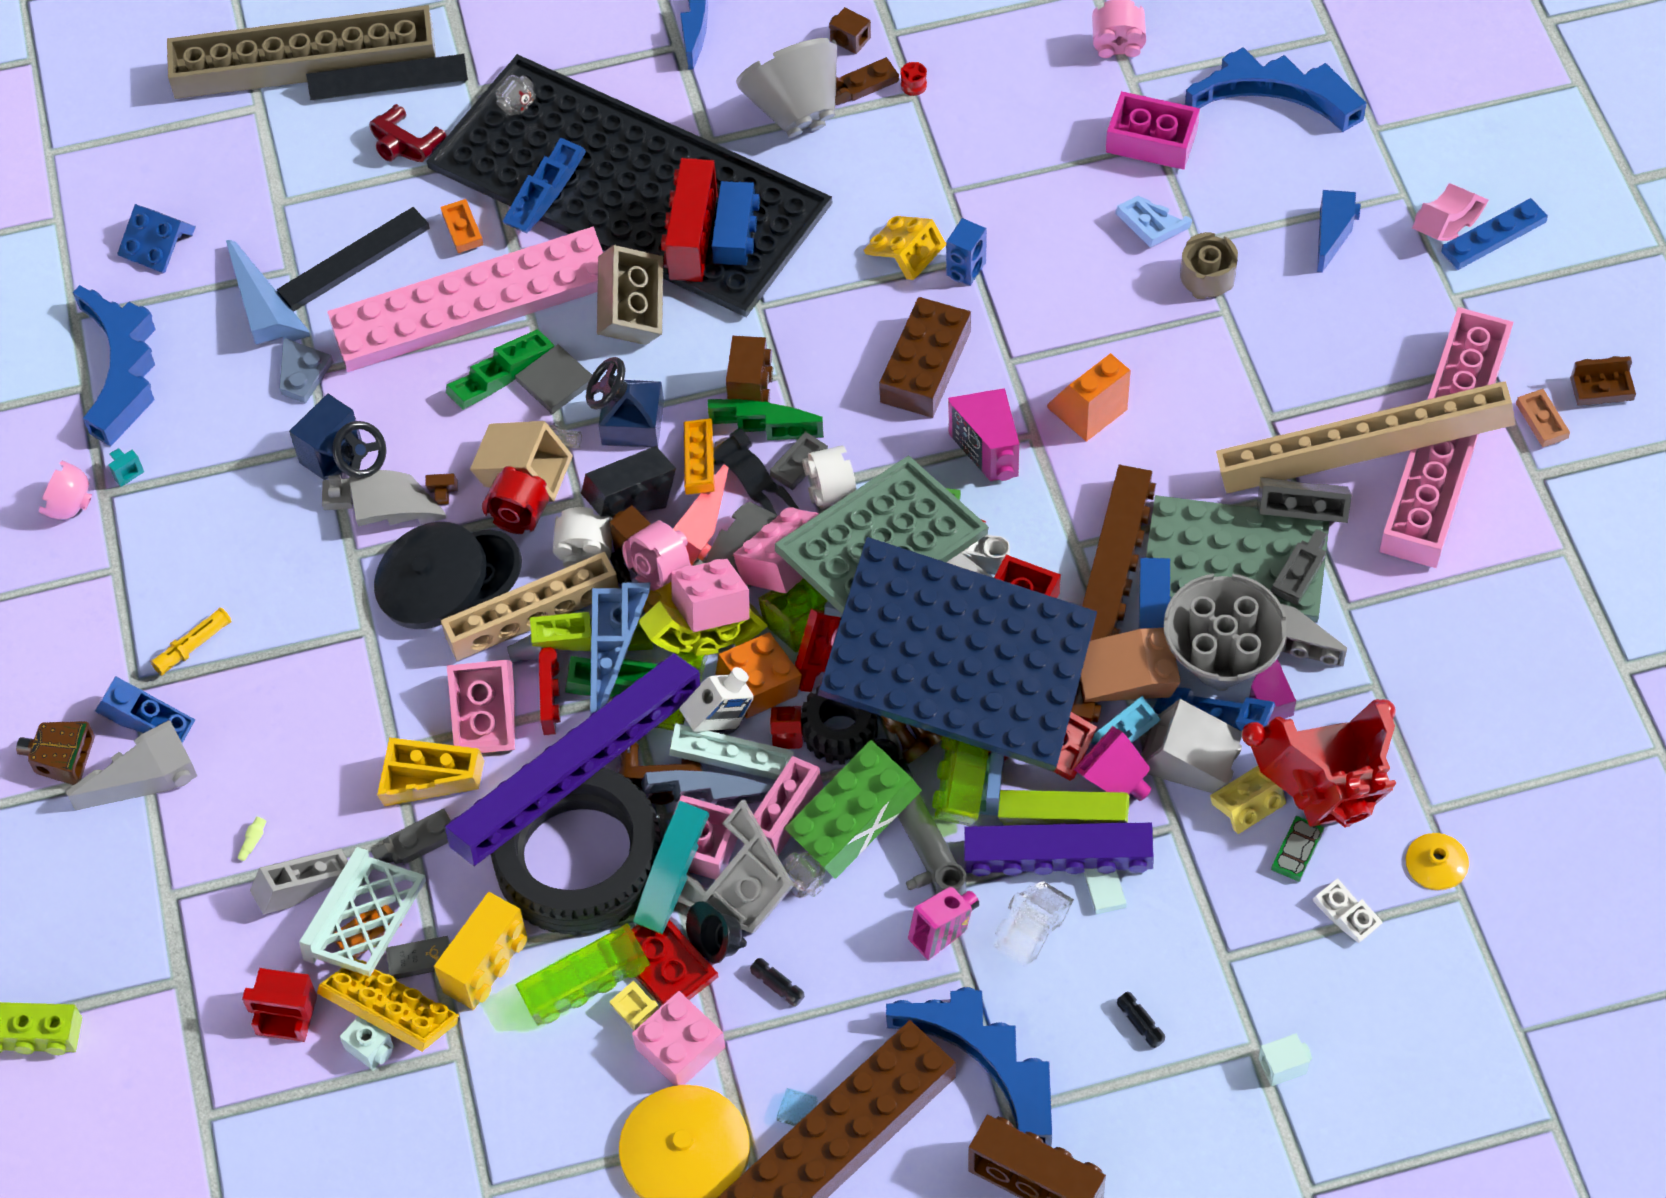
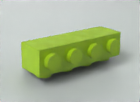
M0 1002V1053L2 1050L16 1051L26 1055L32 1054L34 1051L47 1052L52 1055L76 1052L83 1017L75 1004Z

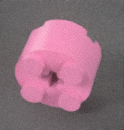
M1109 0L1104 2V7L1098 10V7L1093 10V45L1100 57L1110 58L1113 55L1125 54L1127 57L1140 55V49L1146 43L1145 11L1141 5L1138 8L1135 6L1134 1Z
M660 520L635 533L623 544V557L628 569L633 567L638 574L635 577L638 583H650V590L652 591L670 583L673 570L691 566L685 547L688 544L686 536L680 530L675 531Z

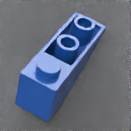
M117 676L114 677L95 709L96 713L120 726L141 733H145L170 720L182 744L196 720Z

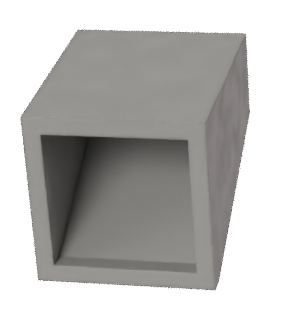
M1179 699L1160 713L1158 717L1161 720L1149 729L1141 752L1142 758L1150 767L1147 775L1213 793L1222 786L1228 785L1234 773L1231 769L1233 762L1242 749V745L1239 744L1242 731L1182 699Z

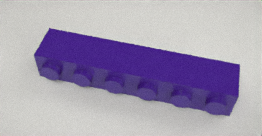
M1152 822L964 826L966 873H972L975 876H987L990 873H1004L1005 875L1014 876L1022 872L1048 875L1053 871L1081 874L1084 872V869H1097L1099 873L1103 874L1113 873L1116 870L1142 873L1148 869H1153L1154 866Z

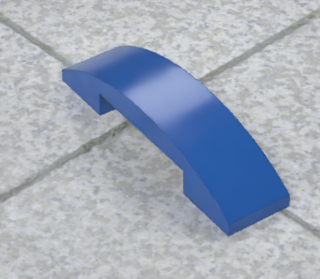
M1177 687L1170 698H1158L1153 710L1155 713L1160 714L1176 701L1182 699L1242 731L1244 726L1250 722H1258L1266 726L1274 710L1275 703L1273 701L1247 697L1244 703L1194 696L1189 688Z

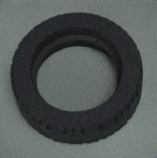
M603 767L491 853V860L504 898L507 899V902L520 909L524 920L549 932H558L564 935H584L616 926L637 911L662 839L656 812L650 800L647 799L646 794L636 784H633L629 778H625L624 775ZM579 809L595 810L616 818L624 825L630 841L629 855L623 865L611 877L597 885L576 890L557 889L537 881L527 869L524 857L526 843L540 825L558 814Z

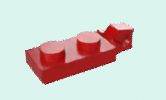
M811 609L795 662V667L801 673L800 691L812 692L816 677L821 672H825L832 649L831 639L834 631L839 626L841 617L824 614L825 610Z

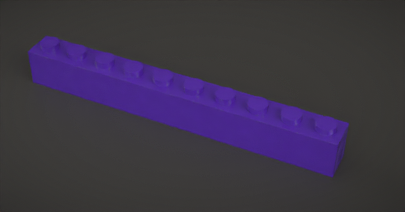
M675 653L664 661L659 662L650 672L638 678L621 694L614 696L609 703L598 711L593 712L588 719L576 728L571 729L555 744L547 747L534 760L523 765L518 772L506 781L501 782L497 788L482 799L477 800L472 807L460 816L452 819L445 826L449 847L475 867L677 711L701 685L699 670Z

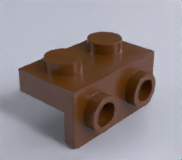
M1612 356L1605 359H1583L1576 361L1570 380L1577 406L1634 401L1636 391L1630 373L1632 365L1631 356Z

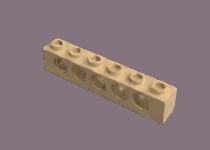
M602 552L442 619L441 624L445 638L456 661H459L530 631V617L570 614L591 605L592 588H619L617 574L606 553Z

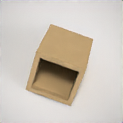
M545 421L491 423L488 425L470 470L483 486L488 488L491 487L497 474L503 471L506 466L514 467L518 471L530 476L541 477L547 483L545 489L549 495V502H554L573 455Z

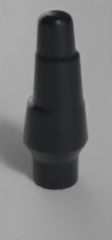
M612 552L610 561L621 587L622 583H633L630 578L631 573L622 559L615 552Z

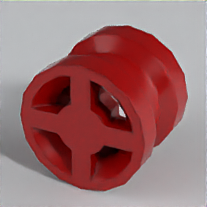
M919 62L906 63L900 71L902 91L910 96L924 93L927 88L926 67Z

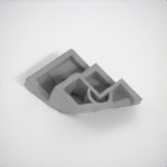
M379 470L367 478L359 479L349 476L355 518L358 526L387 520L389 525H394L418 519L422 525L446 519L444 510L410 474L391 470Z

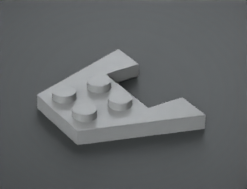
M741 800L725 819L723 825L745 845L708 890L687 872L688 879L678 902L691 907L696 902L705 901L721 913L738 919L741 929L752 934L758 930L792 889L794 884L746 801Z

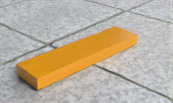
M712 418L683 422L685 493L689 495L715 492Z

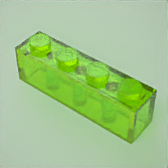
M943 736L941 748L945 750L944 761H940L937 769V778L941 780L939 790L935 791L932 800V808L936 809L934 818L971 826L979 817L989 751Z
M627 923L515 985L532 1018L539 1026L554 1022L560 1017L561 1013L570 1008L575 1009L583 1006L589 998L598 993L609 992L618 982L625 978H633L640 975L650 963Z

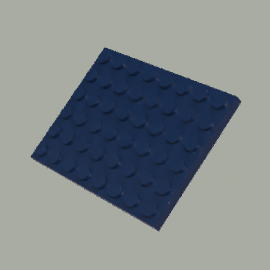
M867 537L817 695L1054 772L1060 757L1097 611Z

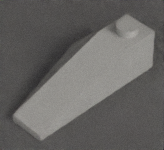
M169 720L141 734L134 740L136 745L124 755L121 752L116 753L111 757L113 762L104 770L92 771L68 789L66 794L75 811L170 791L176 787L185 786L192 779L196 778L198 775L171 721Z

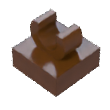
M454 473L425 475V486L430 493L435 492V501L438 505H448L449 492L458 491V479Z

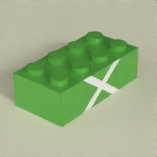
M870 740L784 829L836 879L911 803L922 789L912 777Z

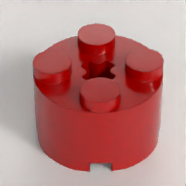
M506 466L503 471L497 474L483 500V513L485 516L489 513L494 518L492 523L509 533L523 534L525 530L532 532L549 502V495L545 489L547 483L541 477L530 476L518 471L514 467Z

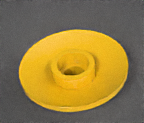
M1428 833L1415 839L1409 846L1406 853V867L1410 876L1421 886L1431 890H1448L1464 880L1469 868V858L1465 848L1453 837L1442 833ZM1433 854L1442 855L1444 859H1436Z

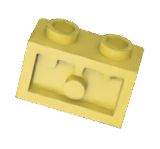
M1258 766L1210 795L1212 805L1230 818L1233 830L1237 834L1245 831L1286 804L1283 789L1264 776Z

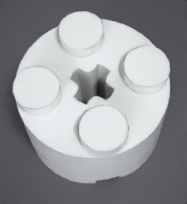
M843 445L808 453V458L802 459L805 475H810L812 486L808 487L812 504L816 503V506H819L822 510L831 507L856 490V482L850 459L844 461L842 453L847 452Z
M588 507L568 508L562 511L561 517L556 516L553 553L558 559L563 561L564 567L567 568L602 552L606 553L608 559L611 557L612 535L609 523L612 520L611 516L600 517V515L593 514L594 509Z

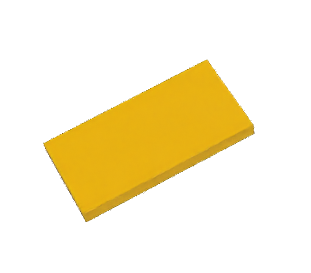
M353 959L354 961L367 964L364 960ZM341 968L320 983L317 994L421 1052L454 1027L459 1017L457 1013L449 1010L446 1005L436 1003L422 995L419 990L409 988L396 981L393 976L384 974L374 969L369 977Z

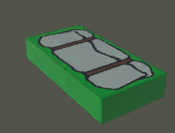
M1296 815L1272 864L1271 870L1300 882L1324 833L1325 827L1321 825L1310 827L1306 819Z

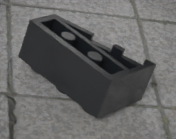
M657 446L585 473L581 495L600 517L616 515L620 511H625L631 505L639 512L663 509L667 506L676 467Z

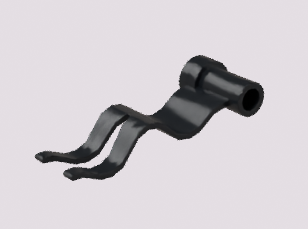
M741 428L730 433L728 439L714 447V464L718 466L723 462L724 465L729 467V470L738 477L747 494L754 502L759 503L764 509L776 514L769 498L762 492L765 490L768 493L778 495L789 507L799 509L787 490L773 481L761 460L749 450L752 447L751 441Z

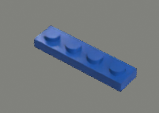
M1529 198L1443 244L1441 252L1457 270H1460L1545 224L1548 215L1532 198Z

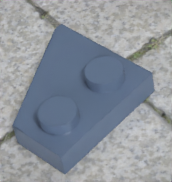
M285 338L283 341L280 375L281 395L306 404L333 364L332 355Z

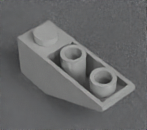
M1281 604L1286 615L1287 627L1286 642L1282 652L1292 654L1297 658L1318 660L1326 665L1344 666L1347 653L1345 645L1295 607Z

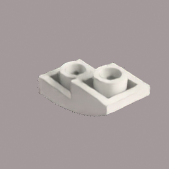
M1338 878L1312 899L1330 920L1358 943L1383 924L1365 901L1361 899L1358 902Z

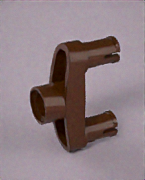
M635 742L630 746V753L626 749L620 754V767L617 773L624 775L625 778H629L642 791L641 781L646 772L674 770L703 771V766L700 762L681 758V764L639 766V745ZM673 791L647 794V799L652 804L665 805L674 801Z

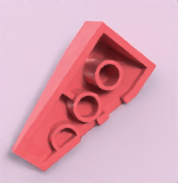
M723 465L714 476L715 492L701 493L673 528L675 531L680 530L687 538L688 544L685 547L691 566H693L697 559L703 561L712 548L708 543L715 532L729 469L726 465Z

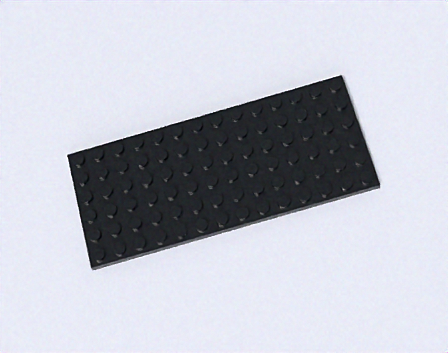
M519 54L515 55L426 161L429 169L511 207L528 175L534 176L544 156L549 158L559 139L563 138L583 147L586 153L571 178L541 217L540 221L567 234L594 227L601 248L604 251L616 245L663 256L664 260L665 251L661 250L662 235L667 234L668 231L665 227L666 213L672 210L669 203L670 192L676 189L674 185V171L680 168L681 158L714 160L718 197L702 282L669 280L668 268H664V266L663 279L746 318L833 204L832 196ZM519 91L529 95L531 93L530 100L534 99L526 110V105L521 104ZM721 181L754 183L755 194L760 196L759 210L754 211L753 216L757 217L756 232H751L750 238L754 239L753 254H748L747 265L714 264L712 241Z

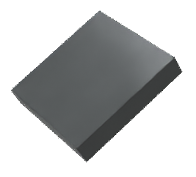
M559 344L515 375L516 381L551 414H554L585 391L592 376L588 370Z

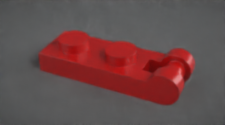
M551 647L543 648L539 652L540 721L544 735H555L556 723H561L560 705H555V697L560 696L559 678L554 679L560 672V667L557 661V653Z

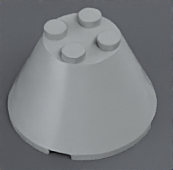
M816 38L790 45L773 52L774 58L762 65L759 60L753 63L737 77L736 84L738 89L782 128L789 138L800 135L803 130L811 128V131L819 130L826 126V120L835 116L837 45L835 40H832V43H830L828 38Z
M1209 574L1188 582L1175 593L1166 609L1164 634L1169 649L1183 666L1204 684L1213 687L1217 691H1225L1229 687L1260 674L1277 660L1286 642V615L1275 595L1259 582L1237 574H1232V577H1214V574Z

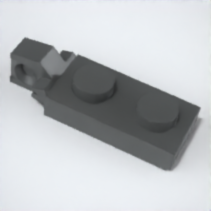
M1316 529L1308 543L1303 540L1301 543H1297L1271 588V592L1274 595L1296 605L1300 603L1324 561L1327 551L1322 548L1326 542V533Z
M443 808L389 835V837L383 840V844L371 850L372 857L386 863L394 861L395 864L403 863L405 865L447 844L448 839L445 826L451 820L445 809Z

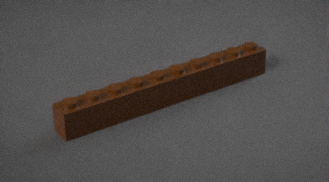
M1118 464L1082 607L1097 611L1090 641L1120 634L1121 629L1116 627L1118 621L1123 622L1125 618L1127 604L1123 603L1124 596L1130 597L1133 579H1129L1130 571L1136 572L1139 555L1135 554L1136 547L1142 548L1145 531L1141 530L1142 523L1148 524L1151 507L1147 506L1148 499L1154 500L1157 483L1152 482L1153 471ZM1079 681L1071 712L1091 724L1093 722L1098 723L1102 705H1099L1098 702L1083 701Z

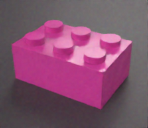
M1121 91L1107 130L1106 153L1185 170L1198 131L1200 108Z

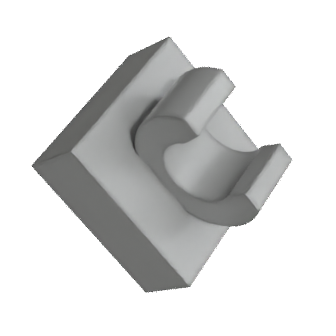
M340 475L328 476L329 480H323V510L351 509L353 499L349 478L341 479Z

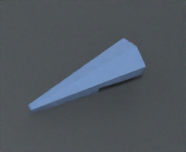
M226 240L255 344L281 337L292 341L310 337L307 327L235 241Z
M622 583V588H592L590 715L601 709L608 702L650 592V583Z

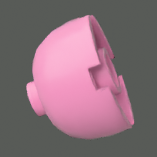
M63 460L59 463L63 468L62 471L55 469L42 499L47 501L46 507H39V513L58 520L69 519L75 516L80 508L86 510L92 498V494L88 493L89 481L85 473L75 465Z

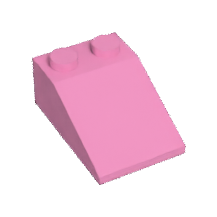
M497 660L447 665L453 745L478 748L481 753L515 750V690L512 661Z

